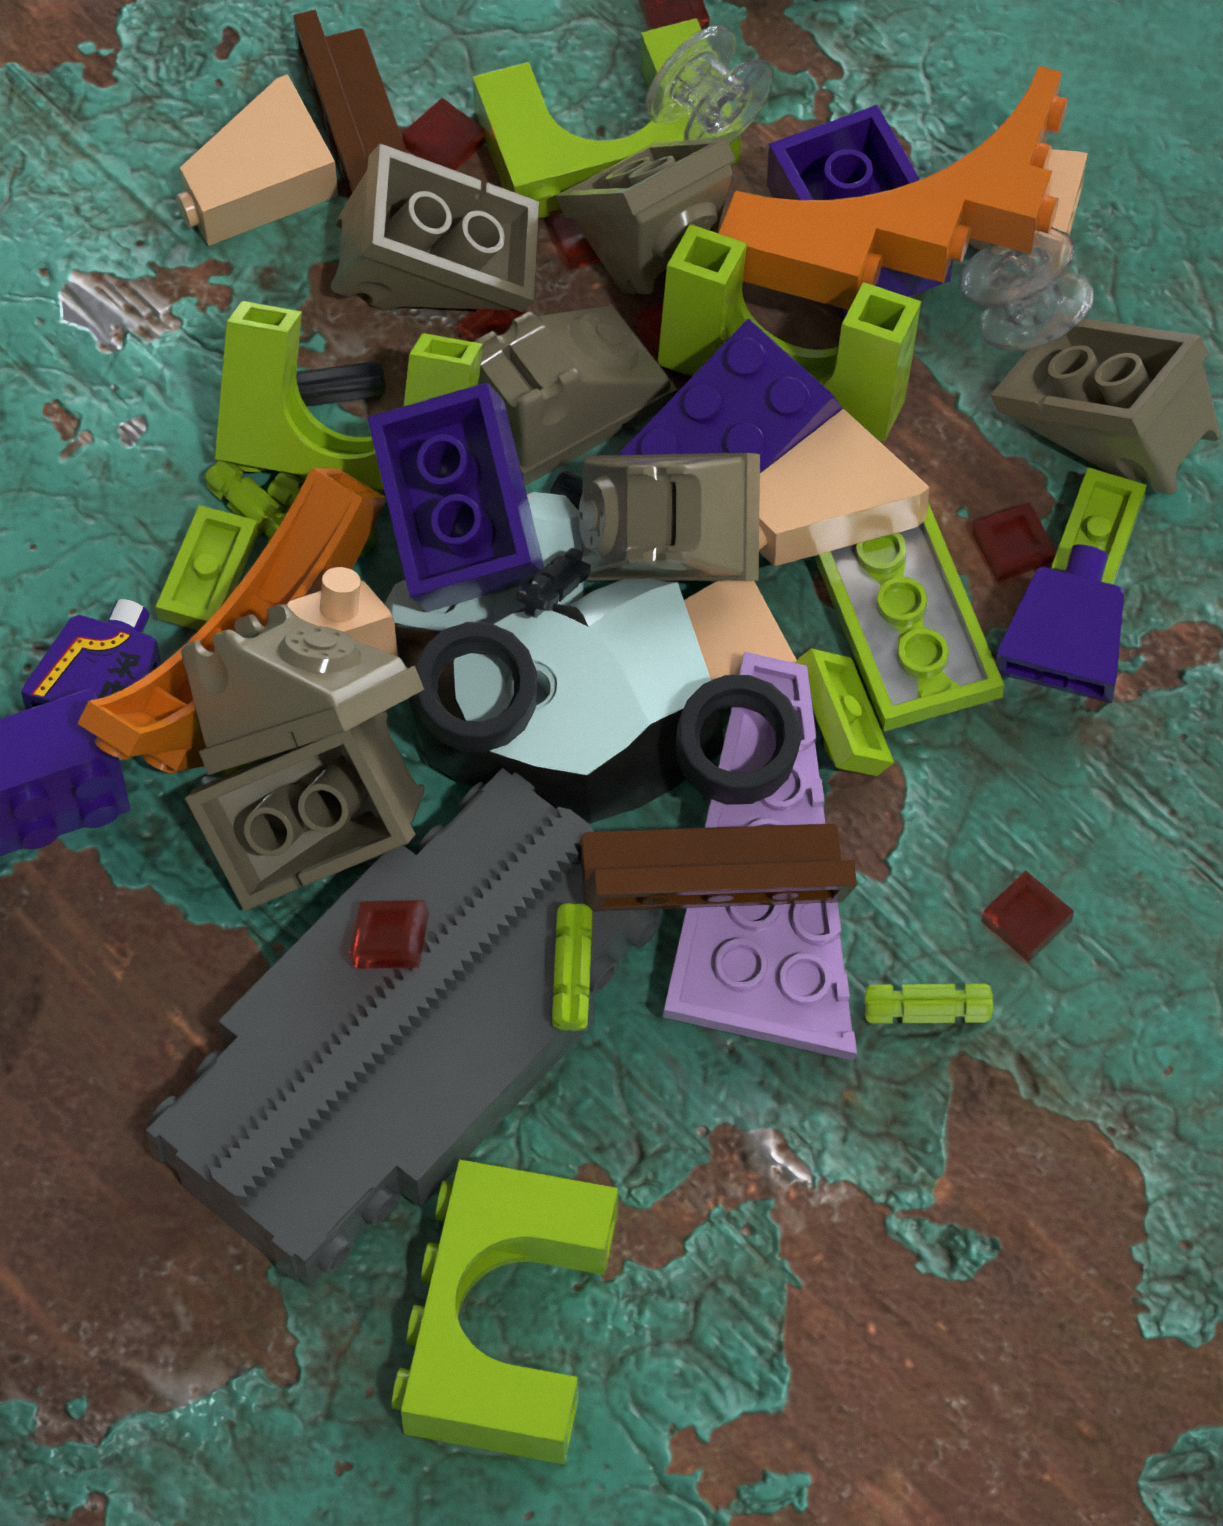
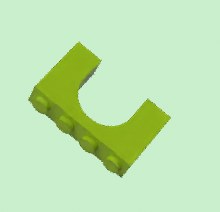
M697 18L641 32V70L658 111L645 127L621 139L608 141L589 140L576 136L558 125L548 112L529 62L473 76L474 112L502 187L539 201L538 217L542 218L562 210L556 195L656 142L726 138L736 159L730 165L739 163L741 125Z
M690 224L667 265L658 365L693 377L749 318L829 390L845 411L877 440L885 442L906 399L922 301L863 282L842 323L838 347L825 350L797 347L778 339L766 331L754 319L745 304L742 284L747 243Z
M242 301L226 324L215 459L232 462L242 471L263 472L271 469L292 473L304 482L311 468H338L378 493H384L372 436L352 437L329 429L310 413L301 398L296 374L302 311ZM422 333L409 354L404 406L478 385L483 344Z
M459 1159L454 1182L443 1181L438 1196L436 1220L444 1222L440 1244L429 1242L424 1256L421 1282L430 1284L425 1306L414 1305L409 1320L407 1345L415 1346L411 1369L399 1368L393 1390L392 1409L401 1410L404 1435L565 1465L579 1401L578 1377L511 1365L490 1358L478 1350L466 1337L458 1320L459 1313L466 1295L474 1284L487 1273L504 1265L518 1262H534L605 1275L618 1217V1188Z

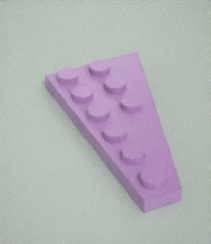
M744 652L739 675H751L770 682L790 699L800 719L801 743L789 779L772 796L753 804L726 805L711 799L705 828L826 824L823 808L825 801L822 779L819 777L815 746L816 732L807 666ZM732 707L719 768L732 773H751L761 769L772 758L776 748L775 732L771 724L757 712L743 707ZM838 902L687 908L662 1017L855 1061L857 1048L848 1001L850 994L842 955Z

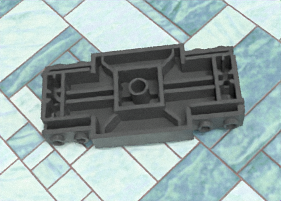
M502 768L487 784L482 781L471 788L460 805V813L445 828L437 825L425 835L418 846L417 855L404 846L384 853L218 1021L225 1050L223 1052L215 1050L209 1054L198 1067L194 1076L195 1082L179 1099L175 1096L167 1098L153 1112L148 1123L149 1127L146 1129L152 1157L161 1164L166 1161L177 1170L183 1188L273 1261L280 1275L284 1278L288 1275L295 1282L301 1279L310 1287L323 1272L330 1275L344 1264L353 1250L354 1243L352 1241L369 1223L373 1227L378 1226L391 1214L398 1203L399 1192L404 1194L418 1207H421L441 1186L442 1182L457 1169L459 1159L465 1160L595 1023L594 994L602 991L610 983L618 970V961L632 946L640 949L651 940L661 924L660 909L593 912L589 996H587L589 997L588 1025L580 1031L556 1029L552 1024L557 909L565 903L585 904L580 839L585 832L594 831L589 823L572 810L561 807L554 808L537 795L535 787L516 772L511 775Z

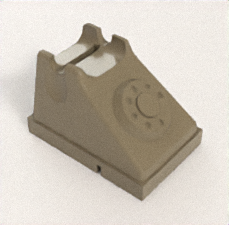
M726 138L656 142L556 195V198L565 218H573L620 291L624 294H651L655 278L667 269L672 255L690 224L718 233L732 178L730 163L736 159Z
M380 143L370 153L367 171L336 219V226L341 228L342 231L339 265L336 275L331 282V289L333 292L346 297H351L357 293H366L372 297L370 305L384 310L397 307H432L485 310L514 309L523 312L534 301L539 201L487 182L481 188V180Z
M612 304L544 315H536L529 311L515 318L510 329L505 334L497 336L495 332L491 331L475 341L476 343L483 344L478 385L488 382L504 400L525 486L621 433V425L628 430L657 414L677 393L676 386Z
M1058 314L990 395L999 413L1010 415L1015 421L1109 474L1141 483V479L1146 480L1155 492L1168 495L1177 491V469L1200 439L1217 441L1220 437V429L1203 361L1209 354L1201 336Z
M709 453L585 456L583 464V492L578 516L579 531L582 539V560L591 565V573L585 581H620L623 579L759 581L760 454Z
M283 604L266 609L269 617L266 627L262 626L256 616L251 614L236 620L234 625L236 632L228 629L213 636L214 652L205 650L200 640L184 645L181 650L206 747L200 750L199 754L208 775L343 733L424 690L415 665L407 668L398 656L353 640L351 636L343 631L309 623L296 616L287 605Z
M385 711L343 733L277 753L195 788L185 797L244 911L297 890L301 885H309L409 843L416 835L411 824L424 795L425 787L423 784L417 785L411 777L388 731L386 723L388 715Z

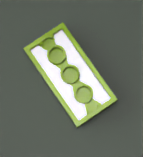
M929 503L926 520L918 527L814 555L884 732L1003 698L1005 685Z

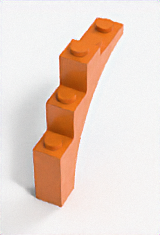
M1039 66L1029 89L1020 103L994 134L957 162L922 180L889 191L835 200H791L735 191L718 234L747 243L743 282L849 310L863 282L874 286L877 285L882 267L944 283L951 261H963L970 238L1031 254L1039 231L1050 233L1059 198L1049 196L1053 171L1047 170L1052 145L1045 142L1049 132L1059 134L1068 106V98L1059 96L1062 72Z
M311 468L293 504L259 558L223 605L186 644L200 640L205 650L214 652L213 636L228 629L236 632L234 625L237 619L252 614L256 616L262 626L266 627L269 621L266 609L280 604L286 605L291 600L321 591L323 574L329 569L343 567L352 570L387 501L386 497L338 468ZM182 648L158 668L129 687L107 697L88 701L77 724L97 736L95 744L100 749L112 756L125 760L130 759L132 756L142 755L147 763L168 773L204 767L199 751L206 747L181 654Z

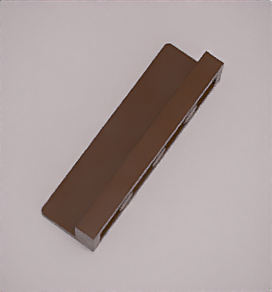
M316 9L293 15L297 52L347 199L349 200L368 169L370 153L380 143L407 153L364 29L357 28L325 36Z
M835 824L585 832L580 839L585 904L591 907L593 912L843 902L857 886L854 860H841L838 827Z

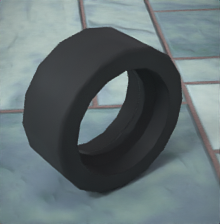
M465 622L444 629L426 644L415 665L424 687L423 691L415 694V703L423 725L438 741L459 751L487 752L508 745L526 729L536 709L537 671L529 650L512 632L492 623ZM470 653L489 654L500 659L510 669L514 680V695L507 709L497 717L482 722L463 721L452 716L441 704L437 692L438 678L444 667L454 658Z
M724 675L704 683L686 701L678 721L675 737L676 760L686 781L704 797L726 805L753 804L772 796L789 779L801 743L800 719L790 699L772 683L751 675ZM729 707H743L759 713L771 724L775 732L776 748L772 758L761 769L751 773H732L716 767L705 757L700 747V731L704 721L713 712Z

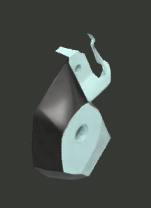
M538 492L527 494L544 567L550 564L556 556L564 555L571 548L582 551L578 518L579 511L565 495ZM623 579L594 590L583 597V581L561 602L558 601L553 609L544 611L537 618L527 616L525 614V605L516 600L517 591L521 586L430 612L425 611L410 598L406 580L395 584L385 606L390 610L394 618L398 657L402 659L407 668L416 665L426 644L444 629L465 622L492 623L512 632L529 650L537 671L536 709L526 729L508 745L487 752L459 751L438 741L423 725L415 703V695L408 698L427 761L435 768L454 780L472 787L482 781L487 784L502 768L511 775L516 772L535 787V793L554 808L570 809L589 824L640 808L671 791L686 780L676 760L675 737L678 721L686 701L704 683L711 681L678 582H664L655 579ZM470 653L454 658L444 667L438 678L437 692L441 704L452 716L463 721L482 722L497 717L507 709L514 695V680L510 669L500 659L489 654ZM719 710L713 712L704 721L700 731V747L709 761H712L722 753L724 744Z

